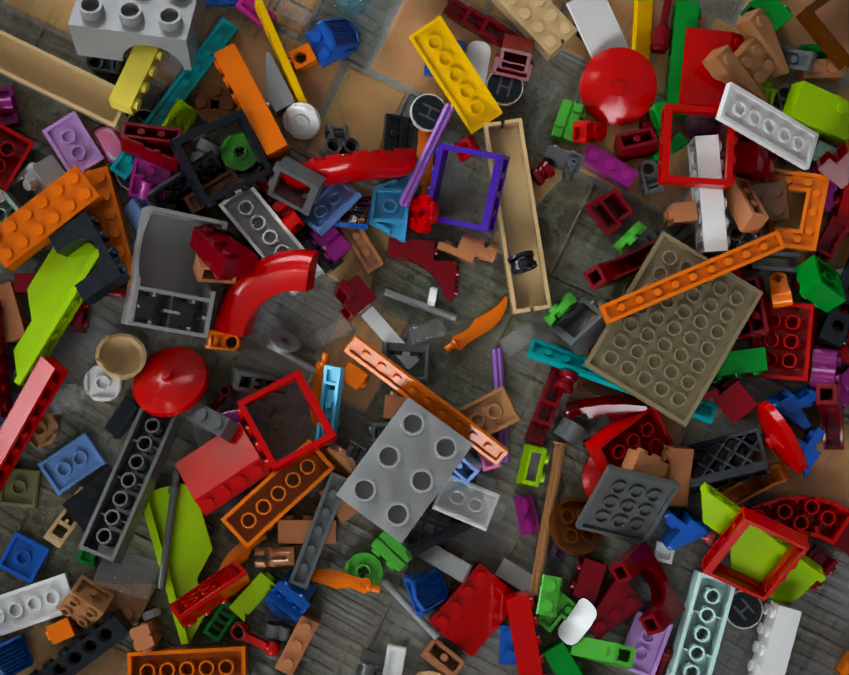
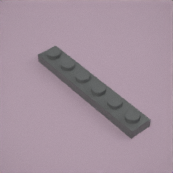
M331 471L288 583L307 590L341 499L336 494L348 477Z

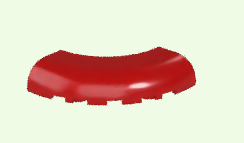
M396 148L391 151H385V149L352 151V153L341 155V153L326 155L325 157L311 158L309 162L300 164L327 178L323 188L359 181L393 180L406 176L413 170L416 163V149ZM282 173L283 179L292 189L310 190L311 187Z
M309 249L281 251L258 260L253 274L237 277L236 282L231 284L224 294L215 316L213 329L224 334L243 338L252 334L253 325L260 312L259 310L274 296L287 291L307 292L314 288L319 251Z
M784 496L762 502L750 508L802 534L817 537L831 545L836 543L849 524L848 508L819 497Z

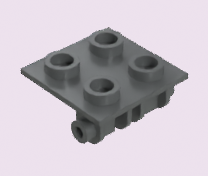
M549 144L543 160H546L550 165L563 168L562 177L566 181H570L575 172H579L585 159V155L578 151H569L561 146Z

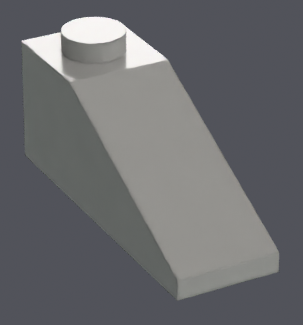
M267 52L266 96L269 101L266 104L271 113L275 111L278 117L285 113L287 108L296 103L270 52Z

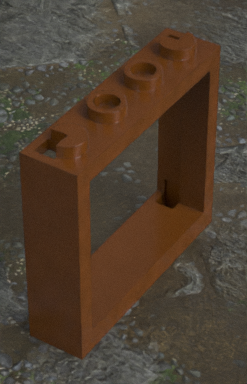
M815 0L800 12L796 18L839 71L845 66L849 68V54L815 13L830 0Z

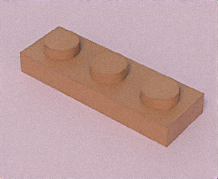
M340 227L368 274L384 265L363 229Z

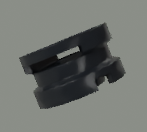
M532 250L517 253L507 259L508 264L512 267V275L528 272L538 266L537 261L533 259L534 252Z

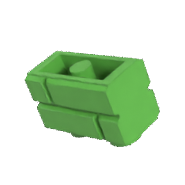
M563 99L550 138L572 145L573 123L577 122V120L585 119L586 112L583 111L585 106Z
M382 531L371 543L373 547L371 551L377 557L382 556L387 560L385 564L392 571L396 569L399 572L412 559V557L408 558L403 542L402 544L385 531Z
M543 574L536 614L557 617L563 578Z

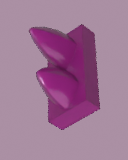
M533 494L513 497L521 536L539 532L540 528Z

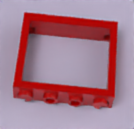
M664 104L661 109L657 185L728 190L735 183L736 174L733 173V165L736 164L737 155L734 153V146L737 145L738 135L735 134L734 129L728 126L726 132L724 179L669 175L673 113L716 116L719 107Z
M299 369L237 401L239 408L236 411L240 419L245 418L248 424L245 426L250 436L254 435L257 440L254 443L259 453H264L266 459L263 461L268 470L272 469L274 474L337 440V435ZM296 382L325 435L275 461L246 407Z
M743 506L702 558V573L766 601L771 593L774 594L776 587L785 581L787 574L796 568L798 561L807 555L806 552L809 550L807 535ZM749 525L792 544L761 582L720 563Z

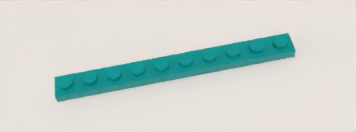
M222 17L198 49L192 71L183 69L143 124L161 126L177 99L186 102L214 64L213 61L216 58L213 53L230 43L239 31L238 27ZM122 151L109 169L127 181L132 172L134 158L138 157Z
M535 338L532 339L526 357L558 369L572 371L580 377L629 394L583 366L587 357L578 356L574 352ZM702 399L692 417L711 424L714 420L717 404Z

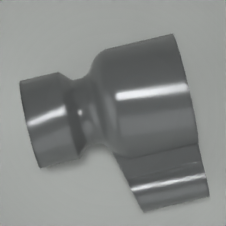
M267 621L265 628L266 638H268V641L278 642L281 648L279 641L289 640L290 627H286V624L280 621Z

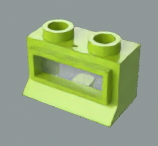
M523 443L524 449L519 461V470L515 481L516 483L539 487V483L544 482L545 472L542 470L544 464H548L550 453H547L546 447Z

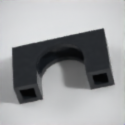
M84 211L48 238L55 251L66 257L87 243H94L97 246L99 263L96 269L75 285L83 302L94 305L131 278L127 273L129 271L128 267L118 257L120 255L119 251L109 241L111 239L110 235L100 225L102 223L101 219L96 214Z

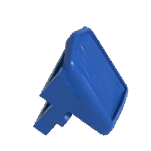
M345 18L321 20L316 23L317 27L305 33L323 68L339 59L343 60L358 51V29Z
M803 385L791 393L781 389L765 399L782 416L793 422L798 428L809 429L811 427L801 408H808L815 403V391Z
M818 427L809 428L803 436L805 438L804 442L797 438L807 462V468L802 471L805 478L809 477L811 474L810 469L821 454V452L814 448L825 431Z
M668 507L662 518L666 520L665 523L670 527L662 535L661 541L668 550H675L708 535L711 528L685 509L678 514Z
M433 568L423 573L409 572L403 575V581L416 615L424 616L434 610L433 607L449 598L446 582L440 569Z
M291 569L282 581L279 580L263 601L267 603L274 618L291 621L294 624L311 605L308 603V600L316 591V586L310 582L306 590L288 583L293 569Z
M18 635L6 641L0 640V675H16L33 665V658L23 635Z

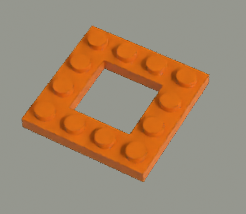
M774 169V178L770 179V182L786 181L788 191L806 193L800 228L792 229L774 226L775 231H779L787 249L816 253L830 179L823 174ZM762 180L749 181L751 186L763 183ZM763 225L765 228L764 233L767 235V227Z

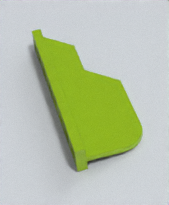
M87 243L68 257L58 254L53 247L29 285L27 292L32 321L13 350L17 377L13 382L19 386L25 385L41 356H50L81 306L83 300L75 285L93 273L99 263V251L93 244Z
M704 482L700 486L703 523L721 535L741 508ZM749 525L730 549L731 568L761 582L791 547V544ZM805 555L798 561L796 568L787 574L785 581L776 587L774 594L771 593L769 597L780 603L795 601L817 580L822 583L827 577L822 567Z
M179 483L181 488L180 495L177 496L165 586L169 603H172L199 584L198 576L213 551L203 512L184 483ZM169 486L153 490L144 511L159 568L170 496L168 494ZM173 614L181 645L188 644L193 640L196 631L205 617L204 615L199 617L193 626L183 628Z

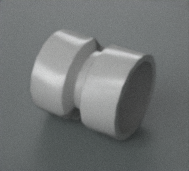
M200 138L195 147L197 151L192 152L188 160L192 163L211 150L218 158L221 154V149L213 143ZM210 158L207 160L204 167L213 168L214 159Z

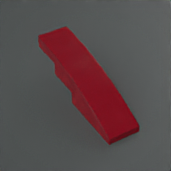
M449 0L441 13L499 48H502L505 34L519 37L518 34L490 15L485 16L474 7H468L459 0Z
M832 216L819 235L816 253L809 252L805 260L815 255L827 264L837 251L849 229V224ZM796 273L790 285L800 290Z
M553 366L524 438L525 441L541 447L544 444L547 432L563 395L562 392L554 389L556 381L560 379L558 376L560 369Z
M602 396L566 403L565 412L568 418L587 413L589 419L608 414L611 421L648 409L646 403L634 396Z

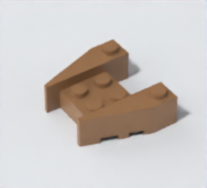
M762 8L746 12L735 24L745 39L734 53L728 45L714 49L702 61V64L717 81H722L724 84L733 82L765 101L767 98L759 87L770 75L773 78L788 74L790 71L772 22Z

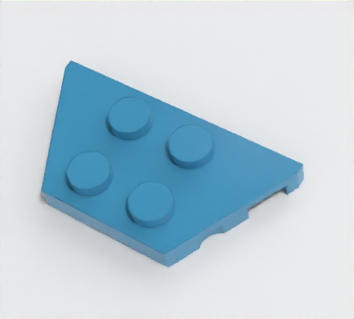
M412 173L407 174V177L396 180L395 178L386 184L374 186L372 193L370 225L403 243H406L410 208L409 206H401L399 200Z

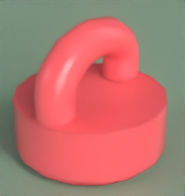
M711 529L709 534L701 539L704 540L705 544L712 545L717 532Z

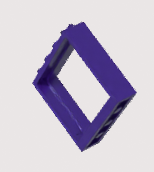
M439 143L435 151V165L431 170V184L427 188V195L433 196V200L437 203L448 151L493 159L495 163L481 225L438 216L437 222L493 233L510 157Z

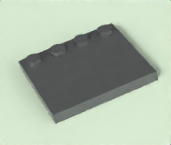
M608 464L575 522L576 528L638 543L647 542L678 492L680 484L678 481Z

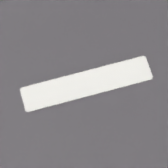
M373 306L361 315L383 342L405 343ZM410 352L396 355L407 369H410L419 361L417 356H410Z

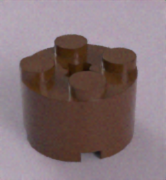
M219 85L204 88L195 100L197 113L206 124L237 111V105L231 93ZM219 105L220 108L216 109L214 106Z

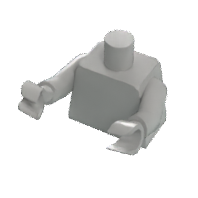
M49 155L37 163L31 162L17 174L9 188L12 191L14 186L19 189L21 181H23L25 190H34L38 195L66 172L53 155Z

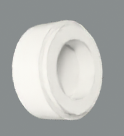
M430 287L428 306L435 307L438 291L436 287Z

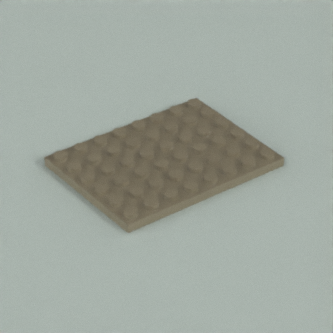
M662 231L624 295L704 262L708 258ZM726 273L606 325L583 366L683 427H686L764 292L733 273Z

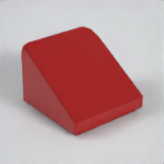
M467 136L454 144V146L480 150L474 136ZM457 153L460 162H463L474 157L472 155Z

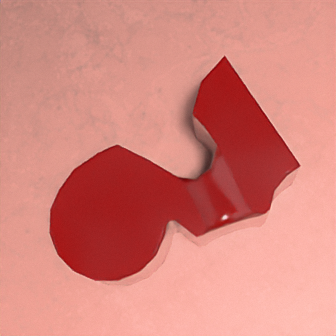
M577 120V122L573 123L572 143H588L590 140L602 141L607 135V127L604 123H594L591 120Z
M279 200L271 206L282 218L281 222L293 234L306 225V222L297 210Z

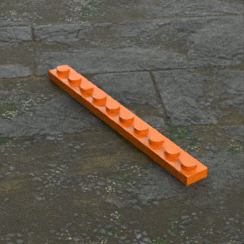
M776 230L605 303L598 308L605 324L608 325L786 247L779 231Z
M357 334L344 348L345 353L405 398H411L473 444L472 448L493 464L497 465L509 453L507 447Z

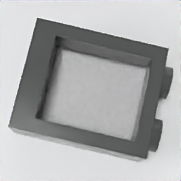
M585 297L581 298L550 327L556 337L578 356L582 355L599 339L606 327L598 308L599 306L593 300L588 301Z

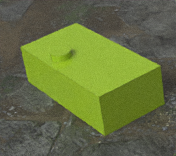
M806 81L791 84L783 113L817 132L820 138L838 146H841L847 139L849 140V100Z

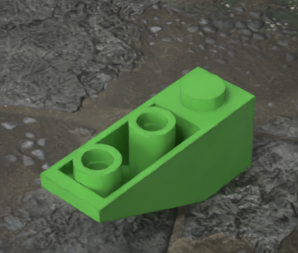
M582 637L576 644L572 645L570 655L627 670L633 668L636 648Z

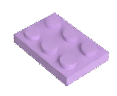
M75 111L42 130L67 171L75 165L83 169L84 172L89 171L105 161L102 152Z
M637 610L634 613L623 645L636 648L633 668L627 670L639 675H655L673 624L671 623L663 632L648 636L639 620L644 613Z

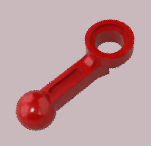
M237 621L230 628V634L234 640L246 641L265 650L268 656H276L280 651L278 642L267 641L250 633V626L244 621ZM237 626L243 629L242 637L237 636L235 633Z

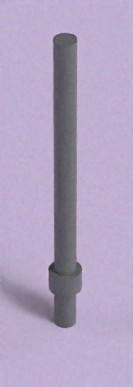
M173 470L171 486L168 489L170 496L157 586L160 589H165L177 496L180 495L181 488L179 487L180 473Z

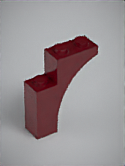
M389 237L388 259L408 261L425 269L440 285L446 301H454V297H458L459 286H455V278H459L460 267H456L457 262L434 260V257L438 258V249L435 246V241L406 239V243Z
M658 237L627 254L598 263L583 274L591 289L596 290L615 285L629 275L636 274Z
M14 273V292L28 294L27 289L37 273ZM82 302L70 322L73 332L87 333V329L90 327V319L87 318V313L90 310L91 304Z
M816 384V405L820 411L822 430L825 431L823 435V449L845 450L842 390L837 384Z

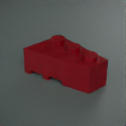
M123 121L120 134L121 151L177 173L179 164L168 143L171 139L182 135V128Z
M212 224L194 226L189 246L219 280L253 274L258 258L256 253Z
M758 275L743 278L744 281L764 293L735 342L775 334L763 278Z
M613 577L604 588L599 599L593 604L597 611V616L589 629L597 639H600L645 604L627 581L618 584Z

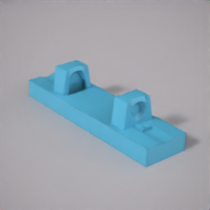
M324 365L320 407L337 435V427H340L341 395L345 387V382L343 381L345 368ZM318 421L315 440L325 435Z

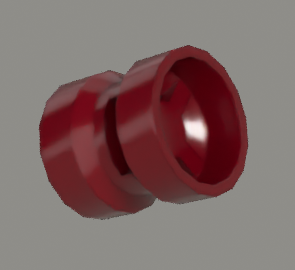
M546 160L540 162L537 168L530 170L531 177L538 186L543 185L547 178L555 176L553 168Z
M560 369L558 374L560 379L556 381L554 389L570 395L573 393V383L577 382L578 375L572 371Z

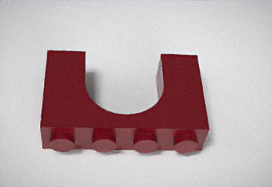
M646 541L631 546L609 566L618 584L632 580L638 574L647 581L652 594V602L649 609L639 620L648 636L663 632L685 609Z

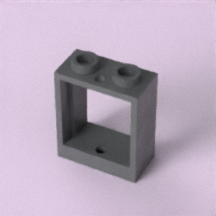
M285 156L281 161H277L272 171L275 173L268 181L267 186H269L267 195L309 216L316 207L327 178ZM282 173L311 187L307 199L279 185Z

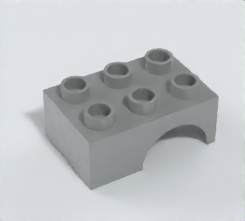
M76 0L68 27L77 55L123 61L124 52L130 47L149 45L171 53L181 62L184 70L192 71L207 15L206 0Z
M151 205L141 208L129 274L131 279L128 280L121 324L208 338L216 292L213 290L212 283L197 282L192 268L196 253L189 244L194 226L212 224L224 232L227 230L228 222Z
M407 397L336 496L402 544L473 444L411 398Z

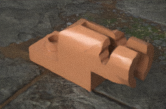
M463 234L458 248L454 247V243L444 240V242L439 241L437 249L439 252L472 264L474 257H478L477 260L493 263L499 245L490 243L485 248L484 239L471 234Z
M303 544L256 547L255 555L269 554V558L257 559L255 567L295 566Z

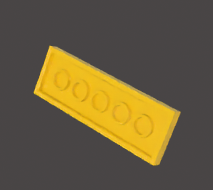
M440 15L408 37L470 134L482 128L484 123H489L503 114Z

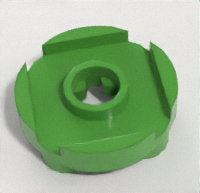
M244 133L232 134L223 141L221 157L229 169L233 168L236 172L244 173L252 169L258 162ZM244 148V156L236 157V149L241 150Z
M638 220L612 247L620 255L628 247L626 244L631 245L638 238L636 234L641 235L648 227Z
M568 292L559 304H554L544 316L545 321L550 326L555 324L570 309V306L573 307L578 302V299L571 292Z
M363 551L353 554L348 559L344 573L359 578H369L373 584L378 585L382 579L383 567L379 558L370 552ZM366 566L369 574H365L363 577L358 569Z

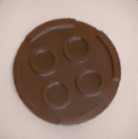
M569 497L558 502L553 507L549 517V530L554 542L562 551L573 556L591 553L598 546L603 534L576 528L575 522L587 503L585 499L579 497Z

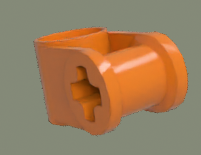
M783 272L772 273L769 277L773 309L792 306V294L786 274Z
M209 329L207 345L204 348L220 351H238L243 346V340L238 336ZM235 337L237 344L231 348L229 340Z

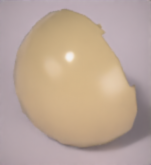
M123 333L108 335L103 338L98 344L95 354L99 367L110 377L121 381L131 379L137 375L144 367L147 357L144 344L137 337Z

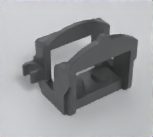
M382 342L381 353L386 357L388 351H391V355H402L403 352H410V356L420 357L422 353H426L424 376H411L423 385L429 383L431 345Z

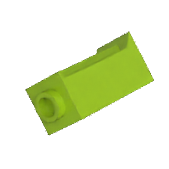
M261 571L229 608L245 622L246 614L249 615L272 589L271 585H276L273 582L275 578L268 571L266 573Z

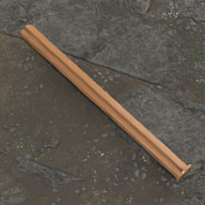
M553 441L554 449L529 594L533 596H539L540 586L542 585L541 580L545 570L551 535L549 517L553 507L556 505L565 447L568 446L566 443Z

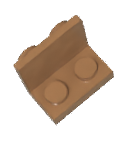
M82 574L56 609L64 616H68L76 621L78 625L89 629L104 614L114 595Z

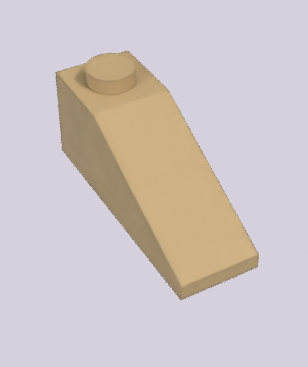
M80 486L76 493L82 490L83 487ZM64 508L43 538L60 548L77 525V522Z

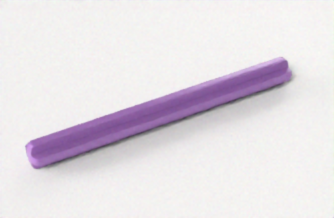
M448 103L444 105L399 200V204L403 207L410 205L452 116L454 107Z
M501 348L492 349L494 390L501 386L505 387L503 352ZM507 427L497 433L498 441L509 449ZM508 453L500 462H509L510 453Z

